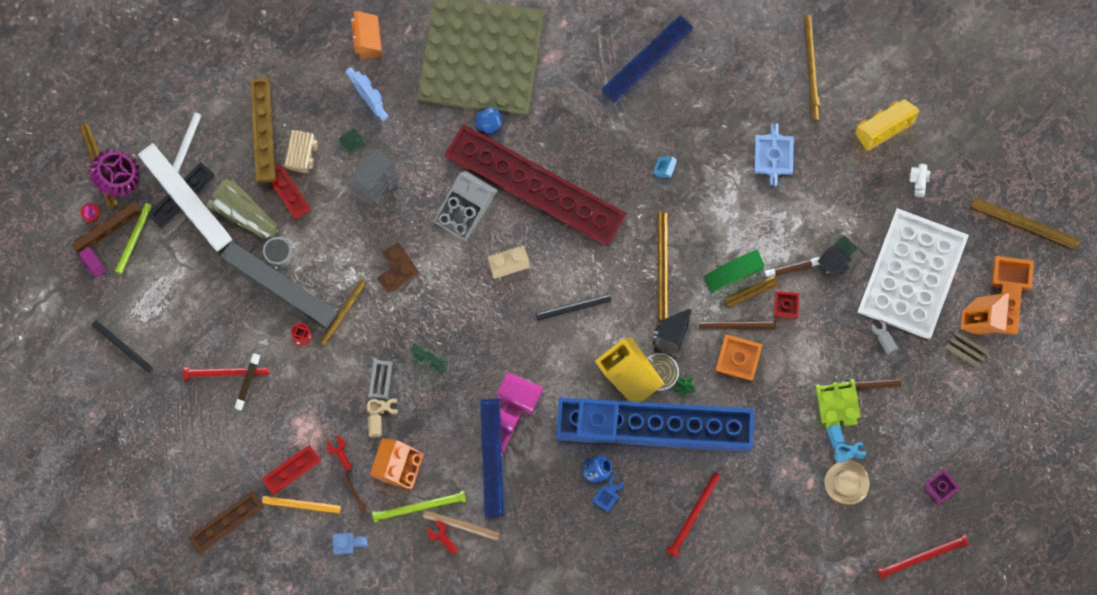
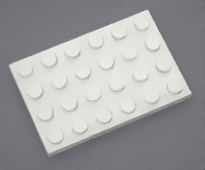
M897 208L857 313L878 321L883 320L886 324L930 340L969 235Z

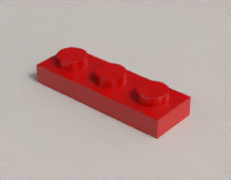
M278 164L275 166L276 182H270V184L293 218L297 220L310 212L311 208L282 165Z
M308 445L263 477L262 480L274 496L319 464L321 459L311 445Z

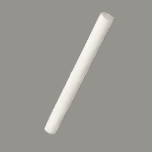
M194 113L173 164V168L177 173L180 170L201 118V115L198 113Z

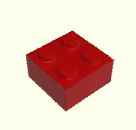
M776 291L773 317L797 319L800 293Z

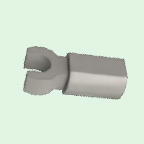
M881 320L879 323L882 329H876L873 324L871 331L878 335L880 344L886 354L889 355L898 350V347L890 333L886 331V323Z

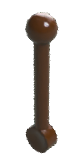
M344 475L342 477V481L347 484L353 496L357 500L359 504V509L361 511H365L367 509V505L365 503H362L358 494L349 482V477L347 475Z

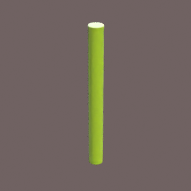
M145 203L115 269V272L118 274L123 273L150 213L152 205Z

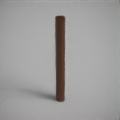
M776 321L699 322V329L776 328Z
M901 378L855 382L856 389L902 385ZM850 386L838 387V389L850 388ZM831 388V389H824V391H831V390H833V388Z

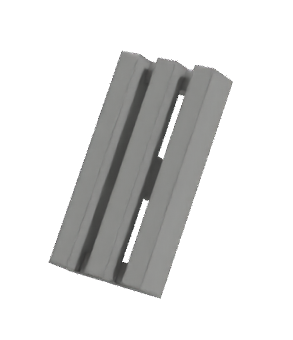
M373 361L368 398L388 401L393 362ZM377 365H381L377 394H374ZM386 365L388 366L384 395H382L381 390Z

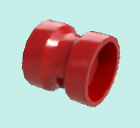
M297 323L291 328V336L295 344L305 346L311 341L312 335L306 324Z

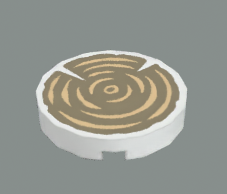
M665 353L650 355L647 358L665 384L657 391L663 392L671 389L679 377L677 362Z

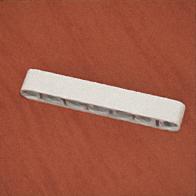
M153 143L137 154L144 165L217 252L232 241L226 230Z

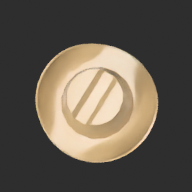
M856 461L837 462L828 470L825 476V489L829 496L837 502L843 504L858 503L865 498L869 491L868 474L864 467Z

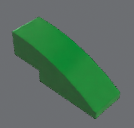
M758 249L716 268L703 277L712 294L763 271L765 264Z

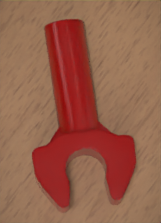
M336 436L339 446L333 448L332 444L327 441V450L330 455L336 454L345 471L348 472L353 467L344 453V448L347 444L344 439Z
M436 521L435 524L440 529V532L435 534L428 528L429 538L432 541L440 540L449 552L454 555L458 549L445 535L447 527L443 523Z

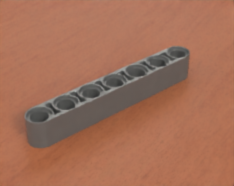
M230 242L220 255V259L322 328L327 329L338 314L329 305L234 242Z

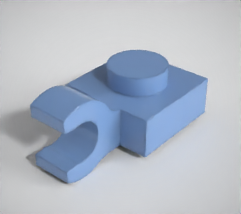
M353 533L333 534L334 555L354 554V548L368 547L366 537L353 538Z

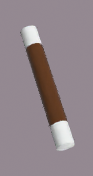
M820 257L764 271L765 277L767 279L771 276H778L820 265L818 262Z

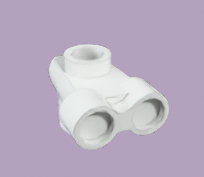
M919 164L918 168L912 167L910 182L916 183L914 195L922 198L925 196L926 182L930 180V171L927 170L926 164Z

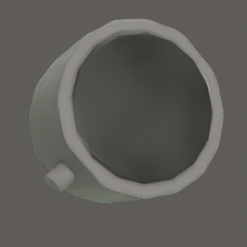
M283 236L269 239L263 247V255L266 262L275 270L286 267L292 261V248Z

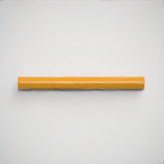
M263 496L262 504L339 514L341 511V506L268 496Z

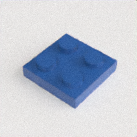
M580 398L576 438L616 442L619 402Z

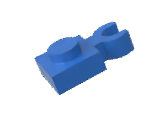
M615 476L610 478L609 487L607 488L602 485L592 500L594 504L607 513L619 498V495L615 492L621 490L624 486L623 481L619 486L613 484Z

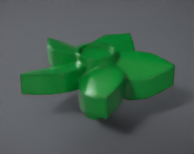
M678 377L677 382L679 385H676L673 390L681 391L683 399L687 396V392H696L694 386L691 385L692 377L687 378L685 381L683 378Z

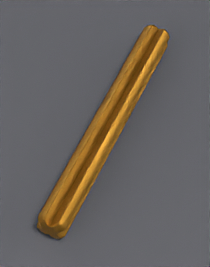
M86 123L81 125L79 129L92 162L93 158L99 155V150L91 128ZM103 191L108 208L110 210L117 208L116 198H113L112 194L106 197V192Z

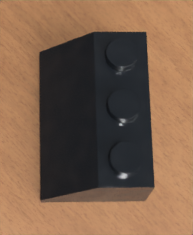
M686 309L663 319L661 325L657 324L652 345H655L654 352L665 353L676 359L689 326L691 309Z

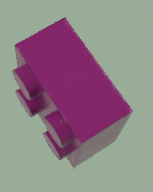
M89 246L79 253L81 256L79 259L92 276L95 275L98 278L106 272Z
M945 469L924 485L939 505L960 489Z

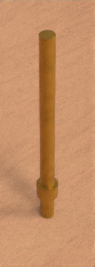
M805 15L804 25L810 99L808 101L809 108H811L812 121L818 122L820 99L817 95L811 15Z

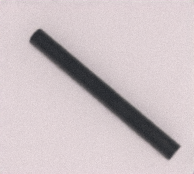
M610 294L536 313V317L539 321L612 302Z
M95 320L92 323V327L146 372H152L154 367L99 321Z

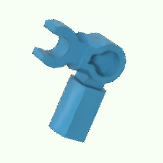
M839 425L830 426L827 429L832 447L835 449L834 459L837 462L844 463L848 459H853V457L863 459L866 456V451H858V449L863 448L864 444L862 442H858L854 446L845 445Z

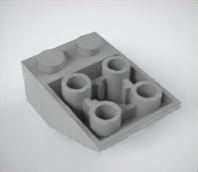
M467 171L459 173L434 223L466 241L490 206L498 190Z

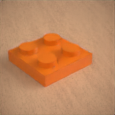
M725 334L715 372L753 382L763 344Z

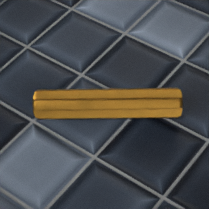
M771 276L726 297L725 303L728 308H731L776 287L778 281L775 276Z

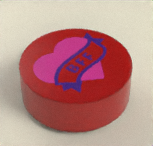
M87 203L81 208V216L86 222L92 223L99 219L101 212L96 204Z

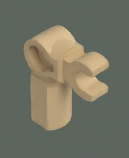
M372 399L367 403V412L370 414L368 416L369 437L382 436L381 416L378 414H384V412H388L391 415L397 414L398 409L390 408L391 404H397V399H390L388 402Z

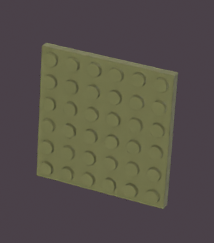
M433 0L417 102L476 110L492 107L494 110L498 109L500 113L529 116L544 10L472 0Z

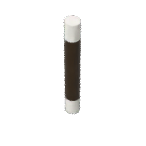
M255 353L252 355L234 407L235 409L242 410L261 355Z

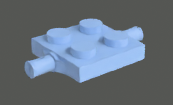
M352 67L347 69L346 73L351 78L352 83L355 84L357 91L375 115L379 116L382 121H385L389 116L382 109V97L378 90L371 88V82L366 75L362 76L359 71L355 73Z
M774 123L771 124V134L765 136L756 135L755 173L770 175V186H773V179L774 186H778V175L793 174L794 137L778 134V123L775 124V130Z

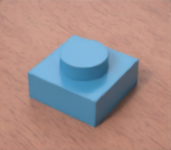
M659 157L653 174L657 177H671L677 160L673 157Z

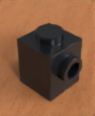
M837 244L828 248L818 260L824 267L825 272L833 277L838 274L843 275L850 268L848 264L852 261Z

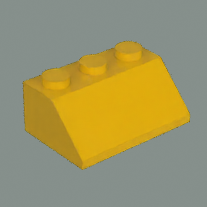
M905 99L900 102L897 100L890 104L887 110H879L870 120L864 119L858 123L855 134L865 149L869 151L913 125L919 114V109Z

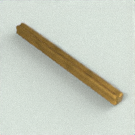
M974 197L972 200V208L1070 248L1076 249L1080 240L1076 237L978 197Z
M667 212L657 213L658 322L668 318Z

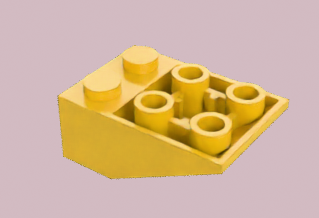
M632 337L623 338L595 360L608 380L629 402H643L665 385Z

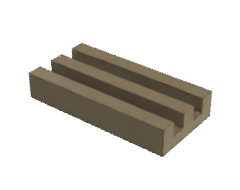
M957 331L945 347L977 369L989 352ZM956 338H957L958 340L962 341L963 343H965L966 345L970 346V347L973 348L974 350H976V351H978L979 353H981L982 356H981L980 354L976 353L975 351H973L972 349H970L969 347L965 346V345L962 344L961 342L957 341ZM952 343L958 346L959 348L963 349L965 352L971 354L975 358L979 359V361H975L971 357L967 356L963 352L951 346Z

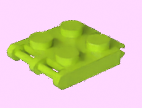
M850 379V382L838 384L833 382L831 385H815L821 423H825L826 430L830 426H840V420L843 422V427L858 425L857 418L860 417L854 379ZM850 386V388L838 389V387ZM833 388L831 391L821 392V390Z

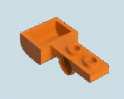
M995 256L991 287L1001 288V294H1009L1006 331L997 333L1018 334L1022 291L1029 292L1032 289L1034 261L1001 256Z

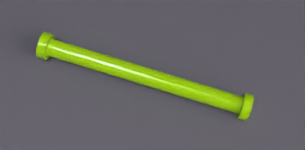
M463 490L459 494L380 512L372 511L373 520L376 523L380 519L459 501L466 502L465 493Z

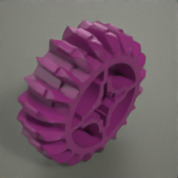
M116 148L113 149V152L109 149H106L105 153L99 152V155L95 156L90 163V182H94V188L99 187V193L105 191L106 197L109 194H112L113 198H116L117 194L121 198L124 197L125 193L129 195L131 190L134 191L140 181L141 171H138L140 168L139 164H135L136 158L130 159L131 154L125 155L124 149L120 153L117 152ZM115 168H117V174H115V177L112 178L114 174L113 172L115 171Z

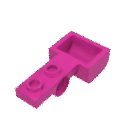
M509 372L506 374L496 398L497 401L504 403V406L499 412L493 430L487 440V448L504 454L522 413L533 414L544 387Z

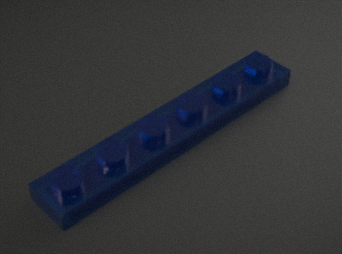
M679 15L616 74L601 91L615 104L693 30V26Z
M480 399L485 517H504L501 400Z

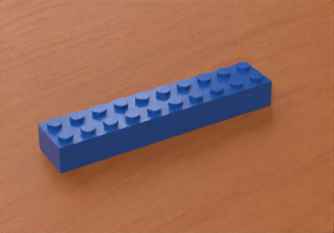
M559 397L557 441L751 452L753 448L754 409L616 401L619 402L616 442L576 438L580 399Z

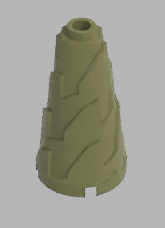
M231 177L226 178L212 195L214 200L209 199L206 205L208 209L217 212L229 221L253 232L262 239H271L279 232L277 230V223L265 214L260 206Z

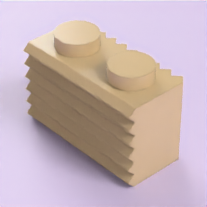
M291 131L284 164L286 171L308 174L309 169L313 168L314 158H312V153L317 150L318 140H315L313 133Z
M523 245L517 248L514 247L510 251L507 250L506 252L503 251V253L499 252V254L496 253L495 255L488 256V265L493 279L530 268L529 259Z

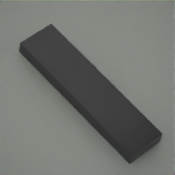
M200 162L183 180L197 194L215 175ZM168 194L148 214V217L163 229L179 213L181 208Z

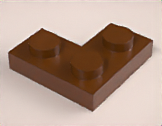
M399 242L383 251V255L392 268L377 277V280L386 293L390 294L420 273Z

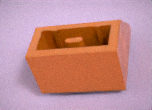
M354 11V18H351L355 53L359 54L360 60L381 58L382 47L378 16Z
M1003 293L977 297L962 311L961 329L974 335L1006 331L1009 294Z
M382 439L370 476L383 482L412 490L424 453L398 440Z

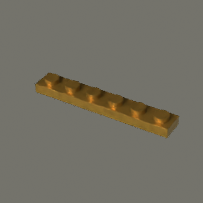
M269 77L251 79L256 183L276 182Z

